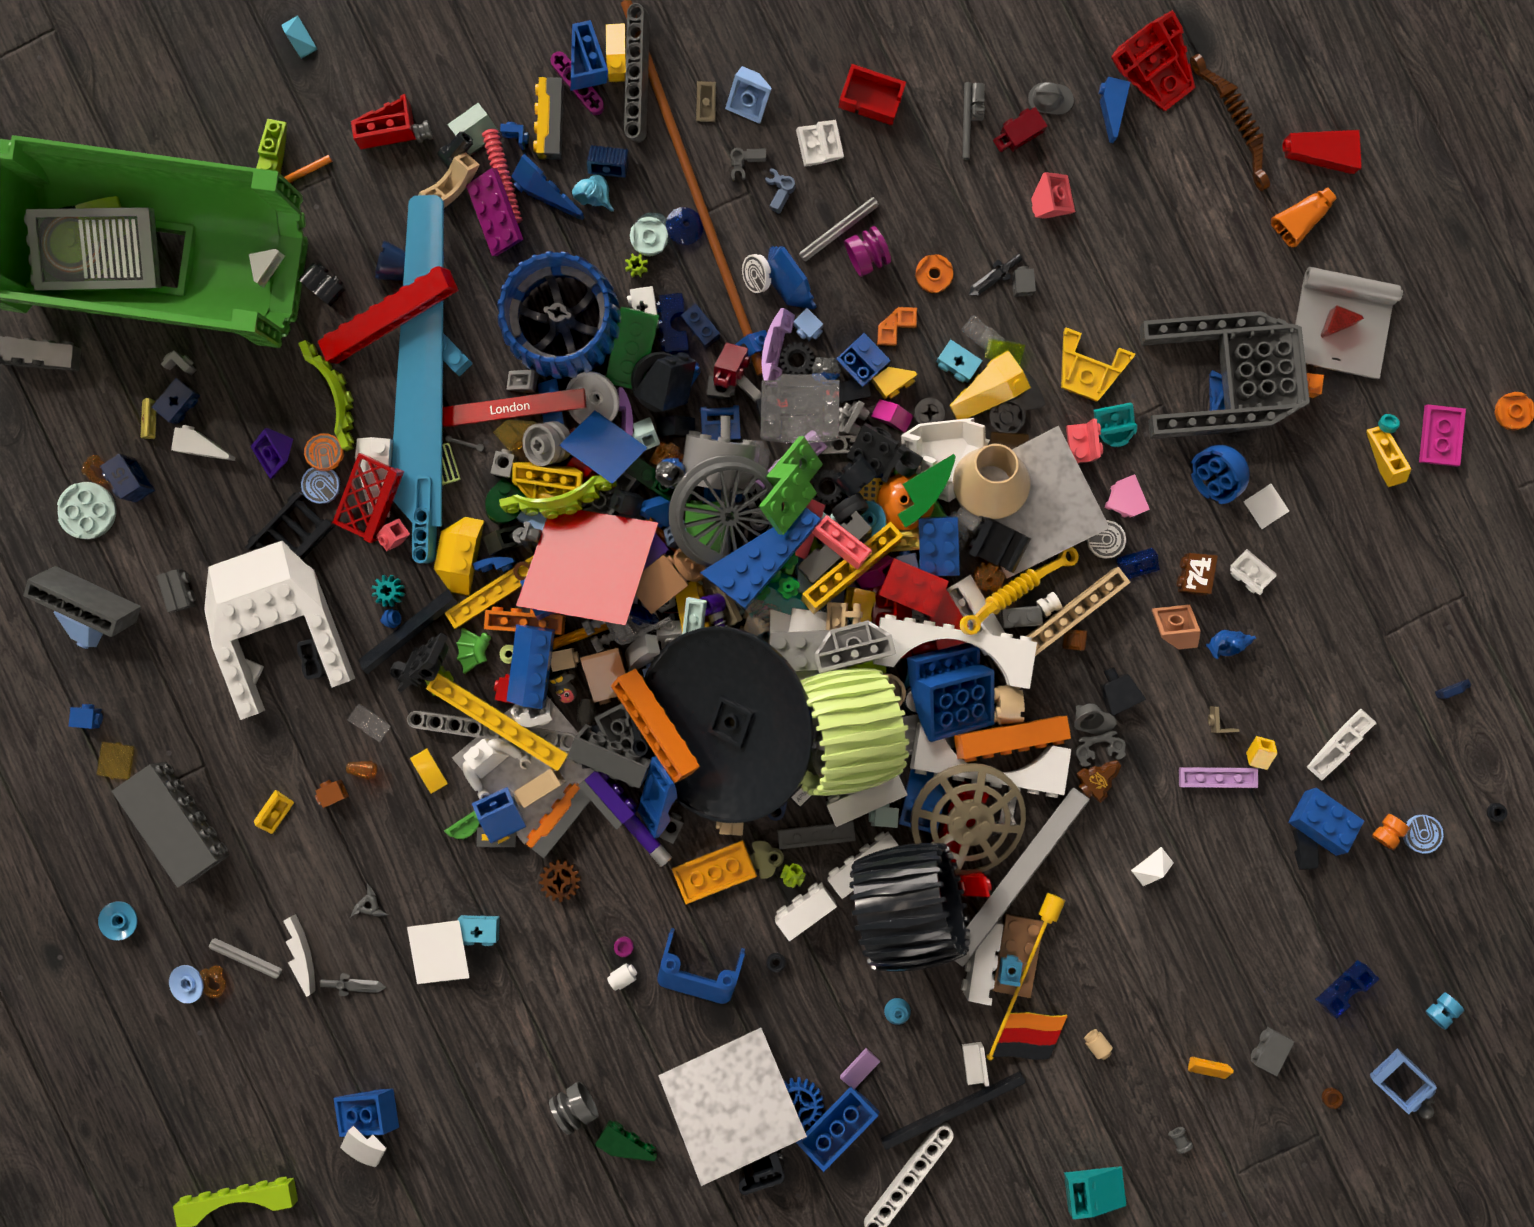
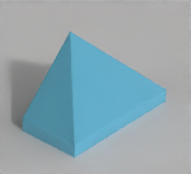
M299 16L282 24L287 38L301 59L317 50Z

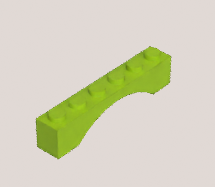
M280 1177L274 1182L269 1183L267 1180H264L253 1186H249V1184L240 1185L237 1189L233 1190L223 1188L217 1191V1193L211 1194L210 1191H207L196 1197H192V1195L183 1196L173 1206L177 1227L197 1226L211 1211L230 1203H255L276 1211L293 1207L298 1198L294 1178Z

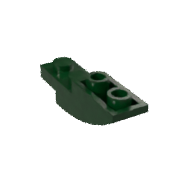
M637 458L625 470V472L637 479L641 484L664 499L671 501L675 488L662 486L656 480V469ZM693 494L689 495L686 503H688Z

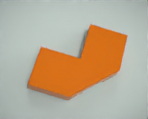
M898 307L878 325L877 345L896 346L897 327L916 328L917 308Z

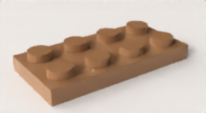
M1005 914L1000 951L998 952V965L994 973L995 984L992 991L1014 995L1017 986L1000 984L998 981L1001 957L1007 958V955L1019 957L1018 959L1023 962L1022 976L1044 921ZM1040 943L1018 996L1031 998ZM1010 968L1008 973L1013 974L1015 969Z

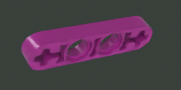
M555 52L550 59L552 67L570 88L571 81L566 76L571 72V61L563 52ZM559 58V60L563 61L566 67L564 70L559 63L557 64L556 59ZM592 86L587 87L589 91L586 95H580L578 93L579 89L572 91L592 115H599L603 112V100ZM591 97L596 104L598 103L599 108H592V103L589 100Z

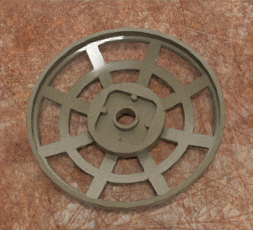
M959 764L938 773L921 789L912 808L911 832L915 844L921 843L918 820L919 817L929 819L930 831L934 840L932 843L947 844L955 840L961 844L959 854L952 851L949 852L956 859L955 863L958 866L955 869L956 874L965 875L979 871L984 872L1000 864L1016 848L1024 831L1026 808L1019 789L1002 771L984 764ZM978 772L976 784H964L953 789L947 780L949 777L960 773ZM986 773L1004 781L1011 790L1002 797L995 789L985 785ZM941 784L946 794L937 802L933 812L921 809L930 792L937 785ZM975 790L974 799L961 801L957 795L961 792ZM983 792L992 795L998 801L988 807L985 803L981 802ZM1015 796L1021 810L1020 825H1010L1011 817L1007 803ZM951 799L955 806L951 809L948 816L939 814L945 803ZM1003 808L1005 824H995L993 814ZM969 819H975L973 826H966V822ZM937 822L947 824L949 834L940 839L937 833ZM992 831L1002 832L998 841L991 847L987 839ZM1008 833H1017L1011 846L998 858L994 851L1002 845ZM980 844L984 850L982 853L967 856L970 846ZM986 856L991 861V863L976 869L961 870L964 861L979 860Z

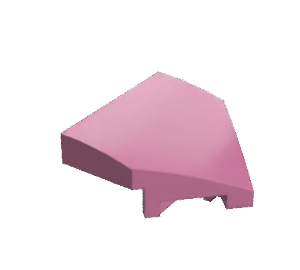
M1135 474L1117 481L1115 485L1111 486V494L1104 507L1120 513L1124 518L1128 516L1133 517L1150 510Z

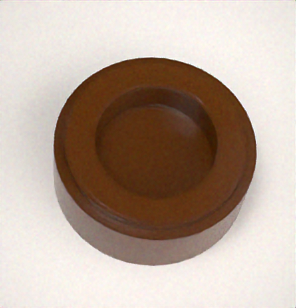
M1327 1088L1322 1093V1102L1331 1109H1337L1343 1103V1096L1337 1089Z

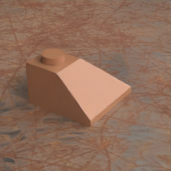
M1190 605L1152 609L1161 638L1177 649L1198 647L1200 628Z

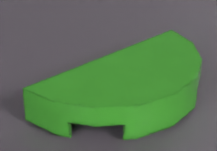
M475 811L444 830V832L456 839H465L472 836L480 824Z

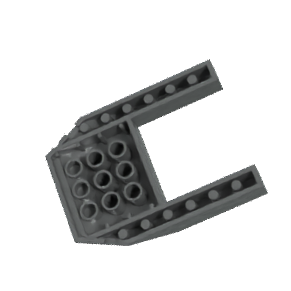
M1258 311L1143 321L1139 327L1141 346L1218 340L1225 410L1152 415L1148 420L1150 439L1223 434L1268 427L1310 403L1301 326L1289 324L1285 320L1276 319L1264 312Z

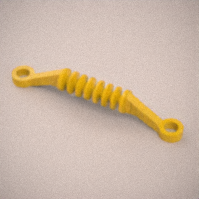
M1070 547L1060 552L1058 558L1035 571L1032 569L1026 570L1025 573L1016 577L1014 581H1010L1008 585L1003 586V589L1000 588L992 596L987 597L985 605L976 615H967L961 619V631L966 635L978 633L981 623L991 613L998 614L1006 606L1021 598L1023 594L1034 589V586H1038L1040 579L1046 574L1061 566L1075 565L1078 561L1077 550ZM1067 552L1071 555L1070 561L1066 559ZM969 620L973 622L972 630H969L967 626Z

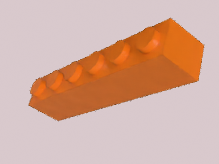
M636 669L619 676L612 683V689L674 784L694 773L700 767L697 759L692 755L686 742L676 731L674 724L671 723L664 709L657 702L653 692L644 682L643 677Z
M1055 716L954 736L957 759H965V762L976 761L978 756H982L983 759L992 758L994 753L999 752L1000 755L1012 754V750L1018 749V752L1028 751L1030 746L1044 748L1047 747V743L1053 742V745L1064 744V740L1071 739L1067 716Z

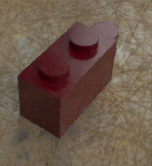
M1036 107L1031 110L1027 108L1019 114L1018 118L1007 120L1003 124L1000 132L1001 135L996 137L993 142L999 152H1003L1008 148L1013 152L1044 133L1047 124Z
M731 343L725 344L714 365V385L723 386L724 388H728L729 385L736 386L738 380L743 378L744 368H748L750 363L748 348Z

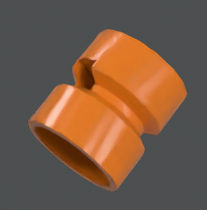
M1387 814L1382 821L1384 827L1377 828L1372 836L1387 848L1395 850L1400 842L1399 837H1405L1410 827L1397 817Z

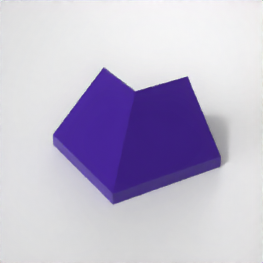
M266 428L251 445V449L269 478L272 479L288 461L293 438Z

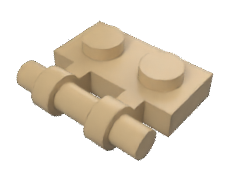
M827 602L826 630L830 631L847 626L848 617H853L852 624L860 623V618L863 616L861 604L853 603V611H848V603Z

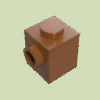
M342 779L335 782L328 780L320 784L321 788L315 790L317 794L315 795L316 800L323 808L349 797Z

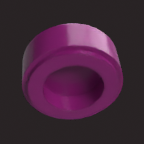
M620 937L614 944V951L620 957L629 956L634 948L632 940L628 937Z

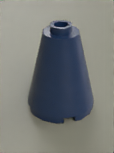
M383 241V251L379 254L375 278L403 281L405 251L389 242Z

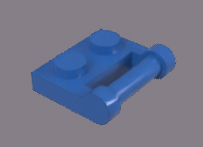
M733 405V407L707 409V407H701L702 434L711 435V439L718 440V437H721V420L707 421V416L734 415V420H730V440L741 439L739 405Z

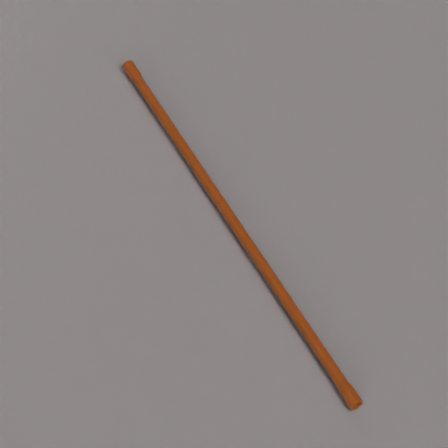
M632 0L621 2L626 19L628 8L633 4ZM641 31L636 33L635 38L640 36ZM649 52V80L740 328L745 337L748 334H752L751 327ZM757 352L751 356V360L757 376L763 375L762 356L760 352Z

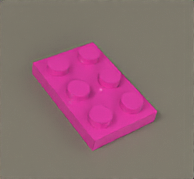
M1425 405L1419 462L1460 466L1466 409Z

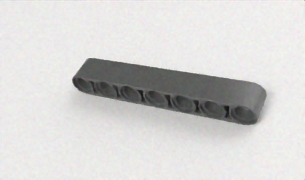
M633 3L627 11L624 132L628 138L640 143L645 140L647 135L650 15L642 5ZM641 11L640 17L636 18V14ZM641 31L640 36L635 38L636 33ZM640 50V55L635 58V53ZM640 70L639 75L634 77L635 72ZM639 89V94L634 97V92ZM639 109L638 114L633 116L634 111ZM638 128V133L633 136L634 129Z

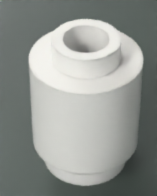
M626 963L610 973L611 976L607 977L613 990H621L636 980L637 971L632 964L629 966Z

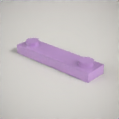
M1179 767V787L1258 788V768Z

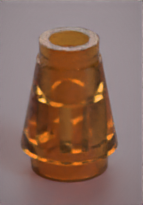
M372 761L348 762L346 772L369 780L370 778H375L377 764Z

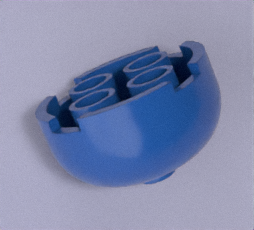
M1210 446L1198 453L1191 462L1193 464L1192 480L1198 491L1207 499L1212 498L1219 501V504H1226L1240 496L1248 486L1250 479L1248 464L1241 453L1230 446ZM1215 475L1217 478L1211 481L1208 486L1203 483L1202 480H1208Z

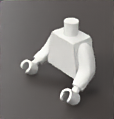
M482 739L464 754L463 757L466 761L463 763V772L472 788L478 791L479 799H482L483 795L487 794L489 796L490 793L487 789L482 788L483 785L480 779L484 778L509 756L519 759L520 767L527 769L524 761H528L531 764L530 756L527 754L522 755L521 751L510 742H504L501 739Z

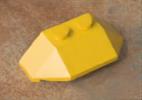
M531 462L513 463L512 482L519 487L527 498L542 499L555 497L582 485L583 472L575 467L555 464L536 466Z
M464 517L441 531L434 570L451 592L470 595L475 571L473 563L477 561L484 520Z

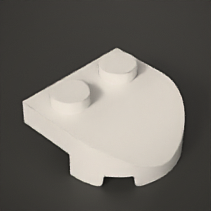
M551 699L546 700V706L543 709L523 706L517 709L513 707L511 714L513 719L521 726H543L552 720L553 704Z

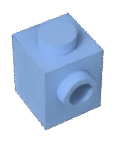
M808 308L793 321V326L797 329L796 333L802 339L806 338L808 341L812 338L817 339L823 332L821 330L823 323Z

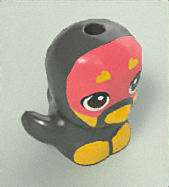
M566 670L553 675L550 678V682L556 686L555 691L559 700L563 703H570L577 697V690L570 682V680L575 678V675L569 674Z

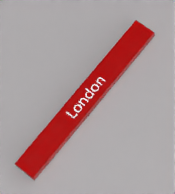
M572 389L443 407V427L587 408L585 389Z

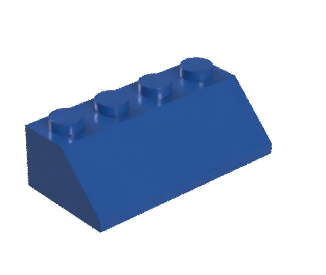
M516 624L507 693L508 702L537 709H543L546 706L555 629Z
M850 1086L806 1132L807 1137L796 1143L824 1172L879 1116L880 1112L865 1096Z

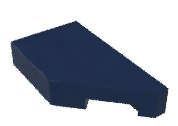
M1469 679L1437 690L1435 694L1437 698L1447 699L1463 693L1471 684Z

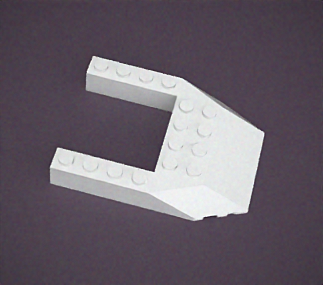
M283 541L208 567L204 608L213 651L240 720L265 711L238 638L304 615L331 687L355 679L315 571L302 561Z

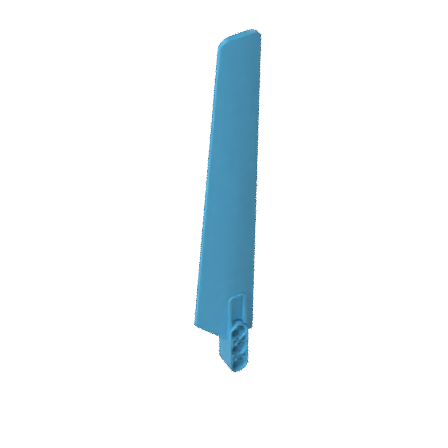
M437 195L413 196L409 200L403 286L415 282L414 280L417 277L428 274L434 267L440 266L444 268V201ZM443 300L400 326L391 467L403 470L404 474L393 501L412 522V558L416 563L429 564L436 559L437 526H442ZM424 513H426V515H427V518H426L425 521H424V519H423V514H424ZM424 532H426V539H425V540L423 539V533H424ZM423 551L426 552V557H425V559H423V556H422Z

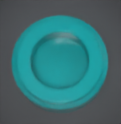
M1391 414L1383 415L1378 422L1379 428L1386 433H1394L1400 425L1399 419Z

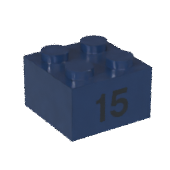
M118 454L100 466L103 470V477L107 482L111 483L113 486L112 491L119 499L138 502L155 491L139 463L133 457Z

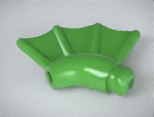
M465 628L461 629V637L456 644L459 649L457 660L463 666V674L469 672L476 665L487 661L485 652L491 640V636L487 635L488 633L484 632L479 637Z

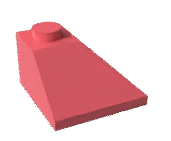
M1043 173L1031 198L1035 217L1051 218L1074 213L1075 208L1068 175Z

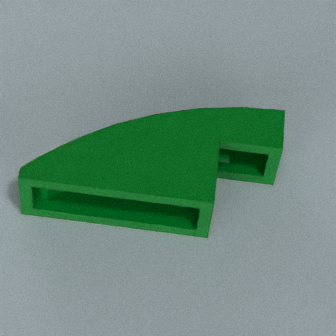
M954 454L902 484L914 504L897 514L905 528L925 514L944 490L955 463L956 456Z

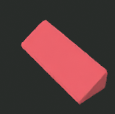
M827 515L814 528L813 535L856 569H859L872 553L871 549Z

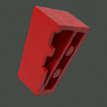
M406 94L401 95L400 99L392 103L387 102L383 104L384 107L374 112L372 110L351 121L353 139L360 150L416 139L412 126L414 122L411 104Z

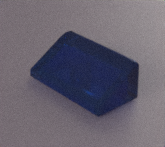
M1153 548L1117 558L1118 567L1128 579L1160 570L1158 554Z

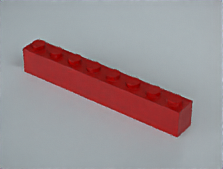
M440 266L432 268L428 274L417 277L414 280L415 282L401 287L393 295L386 296L384 301L370 306L369 310L364 313L355 315L353 320L339 325L335 331L326 333L322 339L318 340L326 362L340 363L459 291L450 270Z

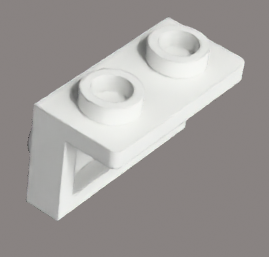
M1247 549L1234 561L1230 568L1231 575L1236 580H1242L1246 583L1249 591L1252 593L1256 592L1259 595L1263 593V589L1276 577V573Z

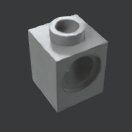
M502 449L501 452L495 451L491 474L512 479L513 463L517 461L513 451ZM503 459L509 460V465L506 468L500 467V462Z

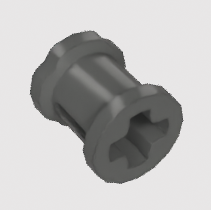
M1177 1127L1168 1134L1173 1139L1176 1151L1179 1154L1185 1153L1193 1147V1144L1188 1141L1185 1135L1186 1130L1183 1127Z

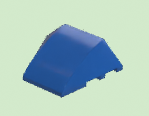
M783 246L770 247L767 261L771 268L769 278H771L774 288L787 305L815 309L817 306L813 302L814 297L810 293L811 288L808 279L786 248Z

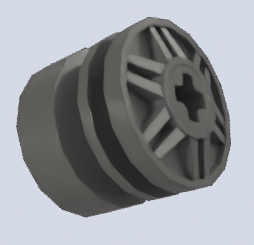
M580 1081L566 1089L567 1095L560 1092L557 1097L553 1096L549 1099V1106L554 1119L567 1135H571L575 1130H579L581 1128V1121L587 1125L599 1117L594 1099Z

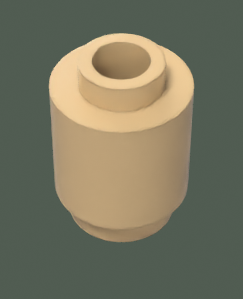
M1094 1029L1084 1037L1086 1045L1097 1059L1102 1058V1060H1105L1112 1054L1111 1050L1113 1047L1101 1032Z

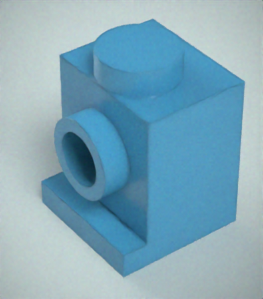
M1007 955V958L1001 957L998 974L1000 984L1020 987L1023 962L1018 959L1019 957L1014 955ZM1010 968L1015 969L1013 974L1008 973Z

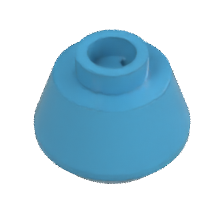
M894 998L886 1004L884 1013L890 1023L900 1025L909 1019L911 1010L905 1000Z

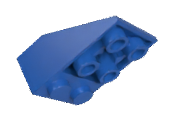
M915 769L910 770L905 789L907 796L903 797L898 824L911 827V813L915 800L921 789L934 777V772L927 771L926 775L915 773ZM941 784L937 785L930 792L921 809L933 812L937 802L946 794ZM919 817L918 829L931 833L930 820Z

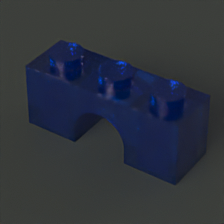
M683 294L659 295L660 301H656L657 312L661 313L662 320H658L659 330L664 334V339H661L662 351L665 350L666 353L677 355L678 353L687 354L689 353L687 331H676L671 327L672 321L685 312Z
M1357 960L1315 1000L1328 1014L1337 1019L1351 1006L1348 1001L1355 993L1359 991L1366 992L1379 978L1366 964Z

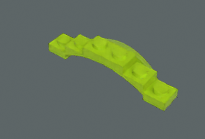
M306 340L299 342L298 344L305 361L313 364L323 374L331 388L336 407L334 432L341 448L345 451L354 449L352 445L354 443L353 437L350 432H347L354 428L352 422H354L353 417L349 411L347 412V410L354 408L351 403L354 400L350 391H347L345 388V384H347L345 377L342 373L340 374L336 370H332L331 363L326 362L324 357L318 355L314 344H310Z
M601 475L592 476L576 489L555 497L533 499L513 495L499 499L500 507L506 513H516L521 510L525 515L535 516L540 512L545 518L554 519L561 514H574L578 510H582L581 502H593L594 499L600 498L599 490L609 491L612 487L617 486V482L615 481L612 484Z

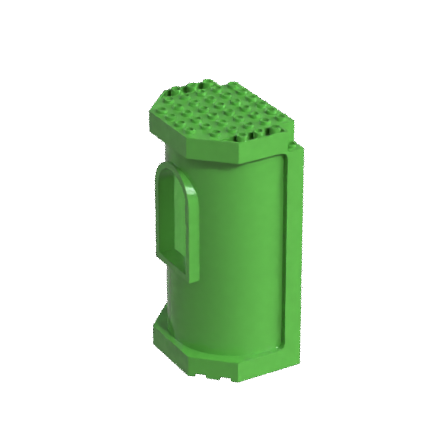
M12 135L11 140L0 139V309L27 313L35 305L237 333L256 345L280 348L282 345L281 338L286 337L291 330L289 324L297 319L302 283L298 279L304 273L308 239L303 235V228L306 226L305 214L300 211V204L303 202L302 194L278 171ZM117 196L121 208H153L156 232L185 235L178 288L161 286V288L34 290V286L31 284L33 271L28 259L31 254L30 246L27 245L26 241L28 226L25 225L24 215L26 214V209H59ZM124 216L125 219H128L129 228H132L131 219H135V226L138 229L137 216ZM38 218L39 227L45 218ZM276 249L285 257L263 288L254 282L249 254ZM43 268L44 282H63L50 275ZM97 278V279H95V280H93V281H121V280H114V279H107V278Z

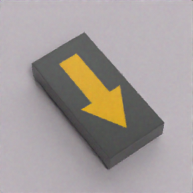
M477 827V847H516V832L491 844L483 828Z

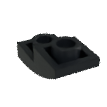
M1294 829L1293 835L1297 846L1294 854L1299 870L1318 868L1317 842L1300 830Z

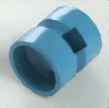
M1444 992L1437 999V1004H1432L1425 1012L1437 1025L1446 1030L1453 1023L1452 1018H1458L1465 1010L1454 998Z

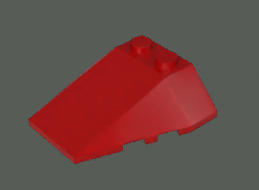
M1173 10L1147 24L1121 44L1111 56L1120 74L1163 111L1169 109L1195 88L1191 66L1188 64L1186 55L1188 51L1186 45L1184 46L1182 36L1184 33L1183 27Z

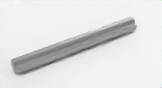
M872 197L799 253L802 260L807 261L876 209L879 205L877 200Z

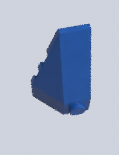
M524 154L511 176L515 182L513 184L515 188L583 220L585 218L583 212L565 194L561 195L560 190L552 181L549 180L547 182L543 171Z

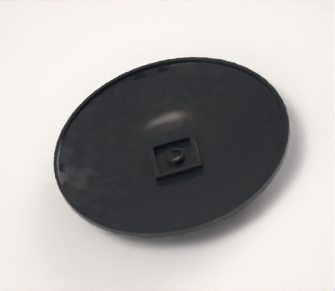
M710 626L684 633L667 644L652 661L645 674L644 682L653 692L657 702L664 709L665 714L671 723L674 724L676 731L686 742L688 749L695 756L700 766L694 773L674 784L677 791L676 801L701 817L723 823L753 821L780 808L791 798L803 781L813 749L814 729L811 708L807 705V694L794 669L769 643L754 634L733 627ZM729 717L734 719V727L729 725ZM655 753L645 755L650 760L656 756Z

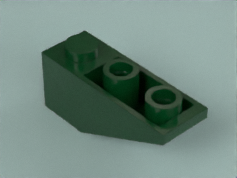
M609 1120L595 1143V1146L610 1156L655 1161L658 1153L652 1144H645L639 1140L640 1137L637 1134L627 1132L623 1129V1125Z

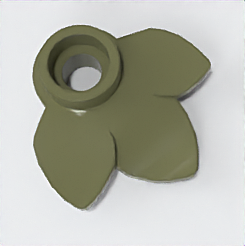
M755 841L752 843L755 852L750 855L751 861L755 869H760L761 879L769 878L774 874L776 867L783 863L784 855L781 850L772 848L766 841ZM776 854L778 859L772 860L771 855Z

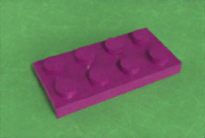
M491 168L468 183L466 187L491 255L498 256L522 241L523 237L498 169Z

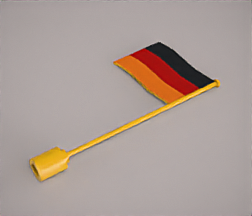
M1047 892L1039 915L1042 916L1041 920L1044 923L1020 978V987L1017 986L991 1051L989 1055L987 1054L988 1060H993L994 1057L1007 1056L1033 1060L1049 1059L1067 1018V1015L1049 1016L1030 1012L1011 1013L1047 923L1057 922L1066 901Z

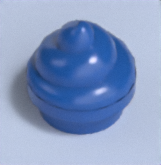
M389 609L384 612L380 621L388 628H396L401 623V615L397 610Z

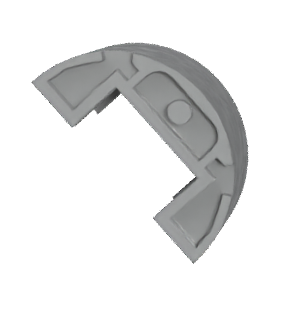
M689 431V434H686L683 457L685 474L697 464L723 455L741 456L758 463L761 445H755V441L743 439L742 443L729 442L730 438L718 437V440L711 439V435L701 434L698 431ZM736 470L723 471L726 490L728 491L733 488ZM742 471L737 488L744 490L753 475ZM719 472L706 478L713 489L722 490ZM704 480L697 485L708 488ZM756 481L748 492H754Z

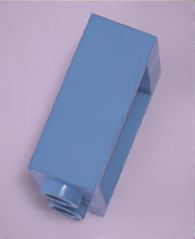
M1398 1048L1370 1074L1371 1079L1408 1114L1412 1111L1416 1112L1421 1107V1103L1426 1098H1431L1437 1089L1435 1083ZM1403 1062L1425 1082L1406 1102L1384 1082Z

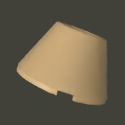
M990 444L965 455L957 464L952 481L954 494L963 508L975 516L979 517L980 515L990 517L991 519L1004 518L1018 511L1026 502L1031 485L1030 475L1024 463L1009 447L1001 444ZM986 466H995L1005 471L1009 479L1000 482L990 481L984 478L978 470Z

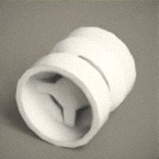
M1054 592L1048 594L1045 599L1041 598L1036 601L1037 606H1041L1042 615L1045 618L1050 616L1054 610L1062 609V604Z

